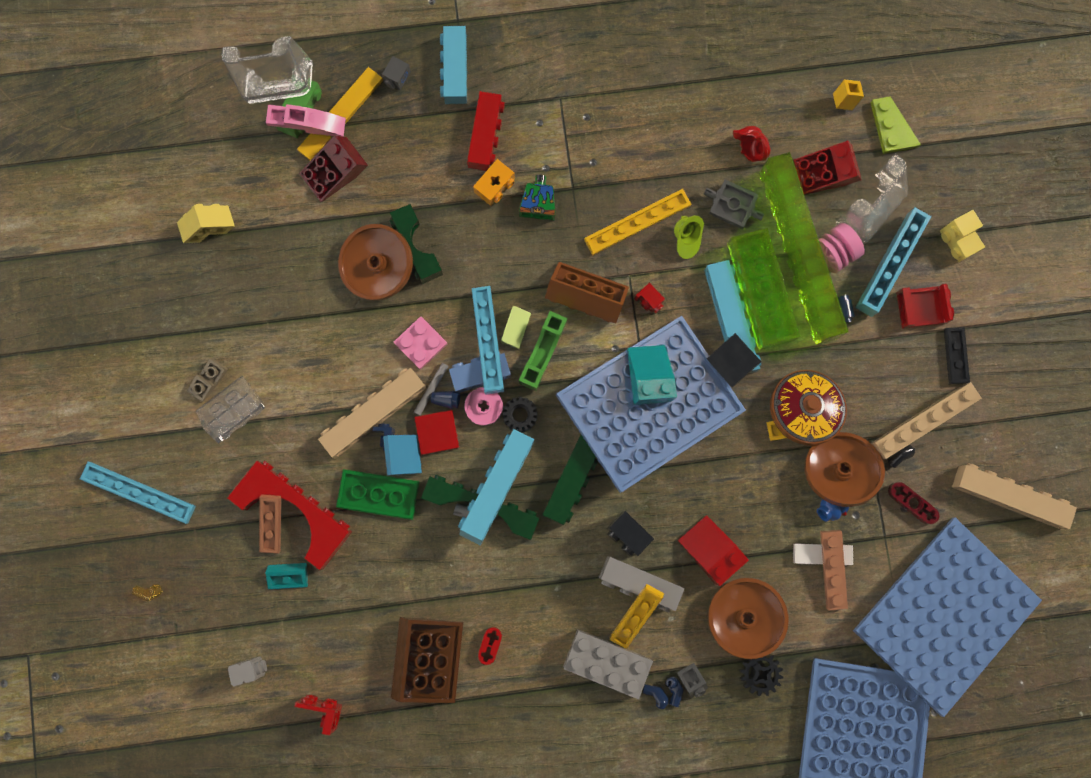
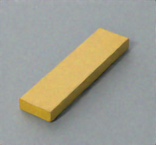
M646 584L611 634L609 640L627 649L663 599L664 593Z

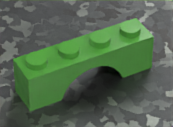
M549 311L535 348L520 376V385L537 391L566 326V317Z

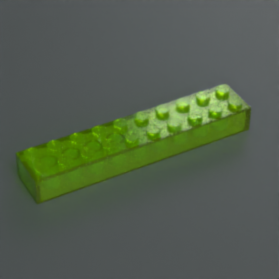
M788 152L770 157L760 170L759 176L761 182H764L766 187L765 195L771 203V214L777 221L776 229L778 234H781L783 240V251L787 252V263L789 269L794 274L793 282L795 287H798L800 293V304L804 305L806 311L804 316L806 322L811 327V338L815 341L816 345L837 340L849 331L791 154Z

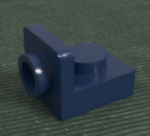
M378 424V427H373L374 432L384 433V436L395 435V429L390 427V424ZM381 436L380 446L383 447V451H385L383 436Z

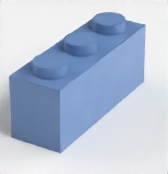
M505 353L500 354L502 377L505 380L511 378V373ZM480 357L472 359L471 363L465 365L463 362L452 365L453 368L449 369L456 393L483 386Z

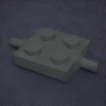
M726 179L717 192L706 188L703 194L713 199V205L709 212L710 215L740 229L744 228L751 216L761 221L765 214L755 210V202L759 194Z

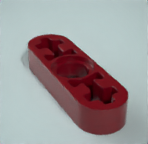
M896 482L889 486V496L924 524H934L939 520L938 510L902 482ZM901 487L900 492L908 496L904 497L901 494L896 495V490L894 488ZM911 498H916L918 501V507L915 509L909 506ZM921 509H923L925 512H932V513H931V516H932L933 518H932V519H926V518H927V514L924 513V512H919V513H918V511H920Z

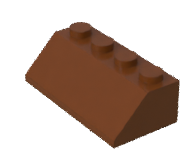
M558 262L550 279L545 298L553 303H560L568 306L570 309H576L585 312L587 315L596 316L606 322L616 324L629 287Z

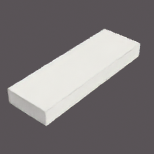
M793 544V563L823 564L821 545ZM843 545L844 564L853 565V545Z

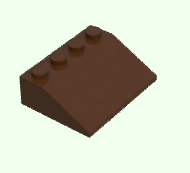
M400 617L391 691L392 699L398 702L455 703L463 622Z

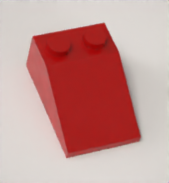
M707 515L677 540L717 586H721L749 561L738 546Z

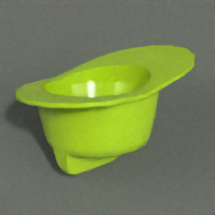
M681 216V219L674 227V234L677 238V252L683 259L692 258L700 249L704 227L703 219L700 216Z

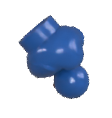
M822 499L820 507L817 509V514L825 522L828 520L835 521L841 515L846 516L849 507L833 505Z

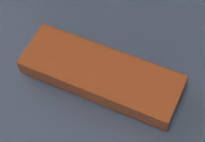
M261 495L259 552L279 554L281 551V496Z

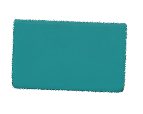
M307 563L268 565L266 569L268 589L308 587Z

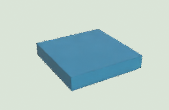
M418 435L383 436L387 475L422 473Z

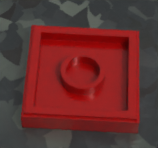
M453 410L415 417L421 455L460 448Z

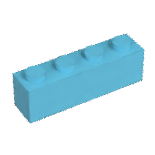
M443 26V33H440V45H443V51H440V62L444 63V68H440V79L444 80V86H440V95L444 97L445 104H467L466 26Z

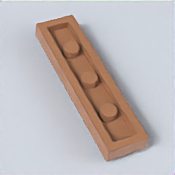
M820 531L826 609H848L842 531Z

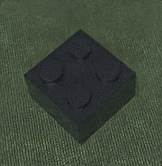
M623 511L606 528L609 531L607 535L614 542L619 541L623 545L621 549L629 556H639L654 540L626 511Z

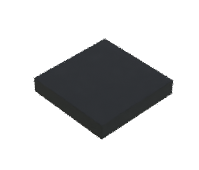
M736 333L707 358L710 364L732 388L762 362Z

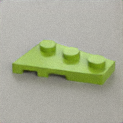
M891 96L873 99L870 102L883 154L919 148L921 146Z

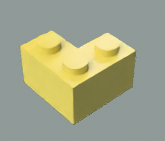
M196 204L177 222L183 243H200L208 235L227 234L235 227L229 206H220V204L210 206Z
M974 210L958 217L940 230L943 241L948 244L952 256L958 262L985 248L976 233V230L981 228L983 224Z

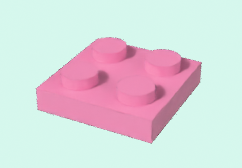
M422 316L394 341V344L420 370L448 344Z

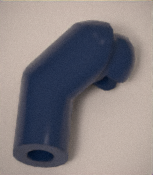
M670 677L666 680V686L672 693L669 704L679 707L684 689L677 678Z
M644 684L642 694L653 696L656 700L657 708L665 709L668 705V697L663 689Z

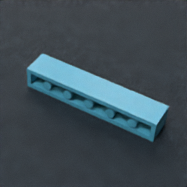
M916 207L907 213L858 301L856 309L870 317L879 313L931 218L930 215Z
M729 260L707 265L704 271L724 342L736 333L756 355V342L754 337H751L749 331L751 329L750 321L748 318L746 319L744 314L746 307L744 301L740 300L739 294L741 291L739 284L734 279V266L730 265ZM761 363L750 373L757 372L760 369Z
M513 429L511 435H506L503 441L505 445L503 450H498L494 458L496 461L494 467L490 466L487 470L485 484L481 483L476 493L479 495L476 501L472 499L467 510L470 512L467 518L463 516L458 525L460 536L481 546L533 446V438Z

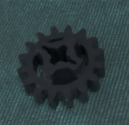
M769 654L767 657L748 659L747 663L741 662L745 667L744 669H739L744 674L740 677V680L746 681L743 687H750V693L753 694L756 691V694L761 696L763 692L766 696H769V690L775 693V685L781 686L778 679L784 678L779 674L783 668L777 667L779 661L773 660V655ZM757 661H767L768 663L760 665ZM751 667V675L749 676V669ZM759 670L764 671L763 678L759 677ZM758 683H763L765 686L757 687L754 685H757Z

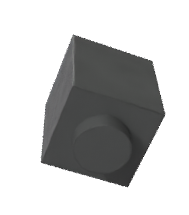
M392 56L382 73L385 85L391 89L401 90L411 73L409 64Z

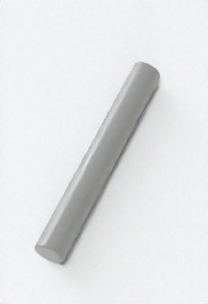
M441 363L414 410V413L420 416L431 398L432 392L435 391L449 367L448 365Z

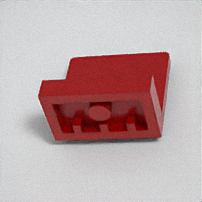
M306 695V697H302L295 702L294 707L326 713V715L322 716L320 727L323 728L322 734L331 735L338 728L342 704H338L337 700L326 698L323 701L318 700V696Z

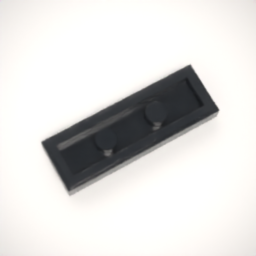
M965 327L944 328L949 385L970 383Z

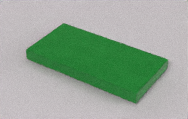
M343 469L336 508L413 520L420 481Z

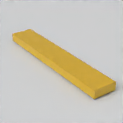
M368 67L329 113L344 117L346 124L382 83L383 78ZM310 133L297 150L311 161L334 136Z
M681 189L585 237L584 241L592 256L691 207L692 204L684 190Z

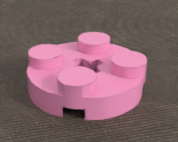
M479 387L468 394L464 408L468 418L473 423L487 426L494 424L500 418L503 411V402L498 393L485 395L484 387ZM486 401L489 409H485L483 412L478 405Z

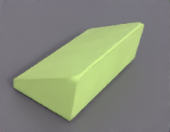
M516 306L512 307L501 339L502 344L520 348L531 316L530 312Z

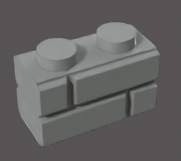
M260 656L235 663L228 667L233 687L255 681L263 677L267 671L266 662Z

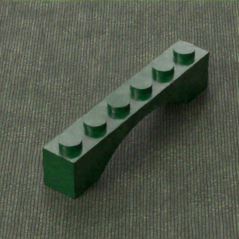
M435 474L434 478L429 476L421 497L424 500L442 506L452 502H471L472 499L476 501L479 494L473 488L471 491L463 489L464 485L460 483H446V478ZM510 502L507 505L502 504L497 514L508 524L512 533L531 540L539 517H536L537 513L528 509L525 512L518 510V505Z

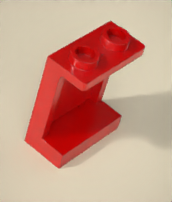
M947 283L936 287L902 288L896 292L902 329L947 324L953 321L954 309L951 307V291Z

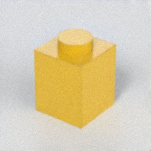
M845 79L833 93L836 109L853 110L864 97L860 81Z

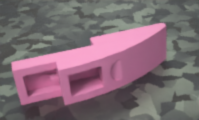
M286 104V107L268 105L267 126L305 130L306 133L344 137L346 121L344 117Z

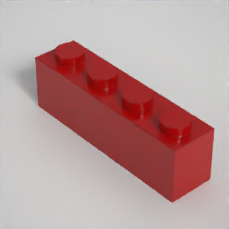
M479 92L467 159L468 168L487 171L495 162L496 154H493L494 148L498 147L499 137H496L497 130H501L502 119H499L500 113H504L505 102H502L501 94Z

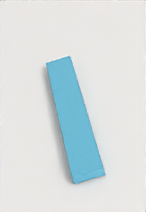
M491 287L472 288L484 393L487 395L504 392Z
M89 461L80 477L82 481L185 524L189 523L196 507L191 503Z

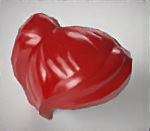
M747 126L740 130H733L734 138L741 141V154L752 162L766 161L771 149L768 138L762 133L760 128Z

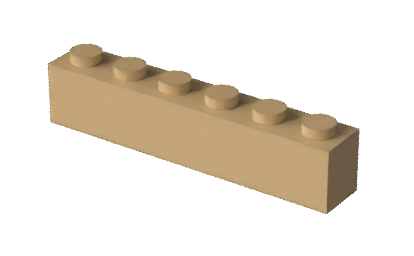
M407 368L403 369L398 373L397 379L393 382L392 380L386 382L380 392L372 393L367 397V402L363 405L358 404L355 406L349 416L341 417L336 421V426L332 429L327 428L320 434L321 437L318 440L332 458L336 459L370 433L373 427L383 423L426 389V386L412 368L408 370Z
M971 382L964 384L874 440L871 444L877 449L882 460L887 459L982 398Z
M967 463V465L958 467L952 488L1060 530H1069L1071 528L1077 507L1070 505L1069 501L1064 499L1056 500L1051 498L1052 495L1040 491L1038 493L1033 491L1034 488L1028 485H1017L1015 480L1010 478H999L995 472L981 471L974 464Z

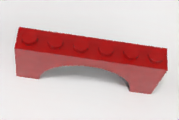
M265 460L264 462L256 461L227 499L242 510H248L252 505L260 501L261 495L281 496L282 499L296 505L305 515L311 530V543L304 558L317 569L323 570L352 533L348 529L350 525L342 519L340 521L336 520L333 517L335 514L325 507L323 510L319 507L318 504L320 502L312 496H309V498L303 494L304 490L296 484L292 486L288 483L289 478L281 472L279 474L275 473L272 470L274 467Z

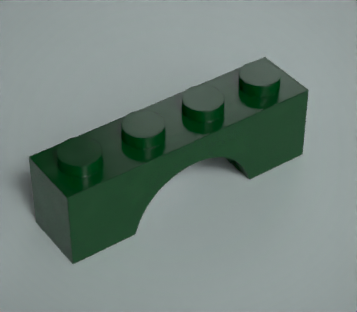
M411 204L390 212L392 219L389 222L392 228L397 229L411 248L413 264L415 266V269L412 271L416 279H421L424 284L442 276V269L434 253H423L413 245V235L420 224Z

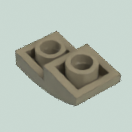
M214 358L209 359L201 374L196 375L187 391L200 401H205L228 369Z

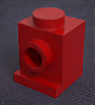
M649 282L635 295L634 300L636 302L640 300L641 306L646 311L650 310L656 314L664 307L662 303L665 298Z

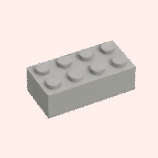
M607 556L599 575V579L602 580L601 584L612 589L618 586L620 587V592L631 597L633 593L639 595L646 584L664 593V597L657 608L666 612H670V609L676 611L685 589Z
M577 629L563 668L639 699L653 660Z

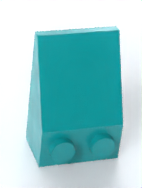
M666 346L627 348L634 405L665 403L675 400L677 398L676 383Z

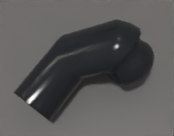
M911 445L904 447L888 462L896 468L902 461L914 456L915 448Z

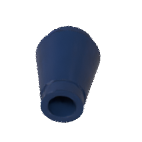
M455 391L432 392L431 403L453 410L459 407L460 393Z

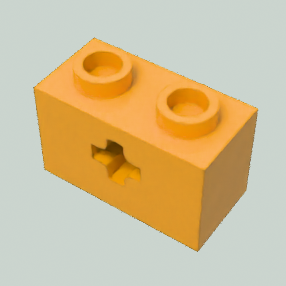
M497 159L473 186L474 193L492 206L494 202L498 203L503 197L502 193L506 188L510 189L515 183V173Z

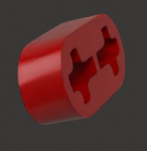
M497 627L488 628L484 634L478 653V659L484 665L492 664L496 658L502 639V633ZM496 631V635L499 638L494 639L493 645L489 644L490 637L488 633ZM490 647V655L493 657L485 661L484 656L481 654L482 652L485 653L487 648Z

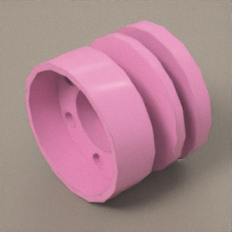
M846 223L838 224L829 231V234L825 233L821 238L813 242V248L819 261L827 270L835 274L848 266V262L852 263L863 256L865 251L858 234Z

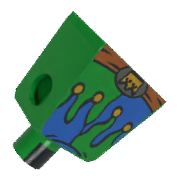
M536 175L535 184L527 183L519 209V217L555 220L554 190L552 185H546L547 177L545 175Z

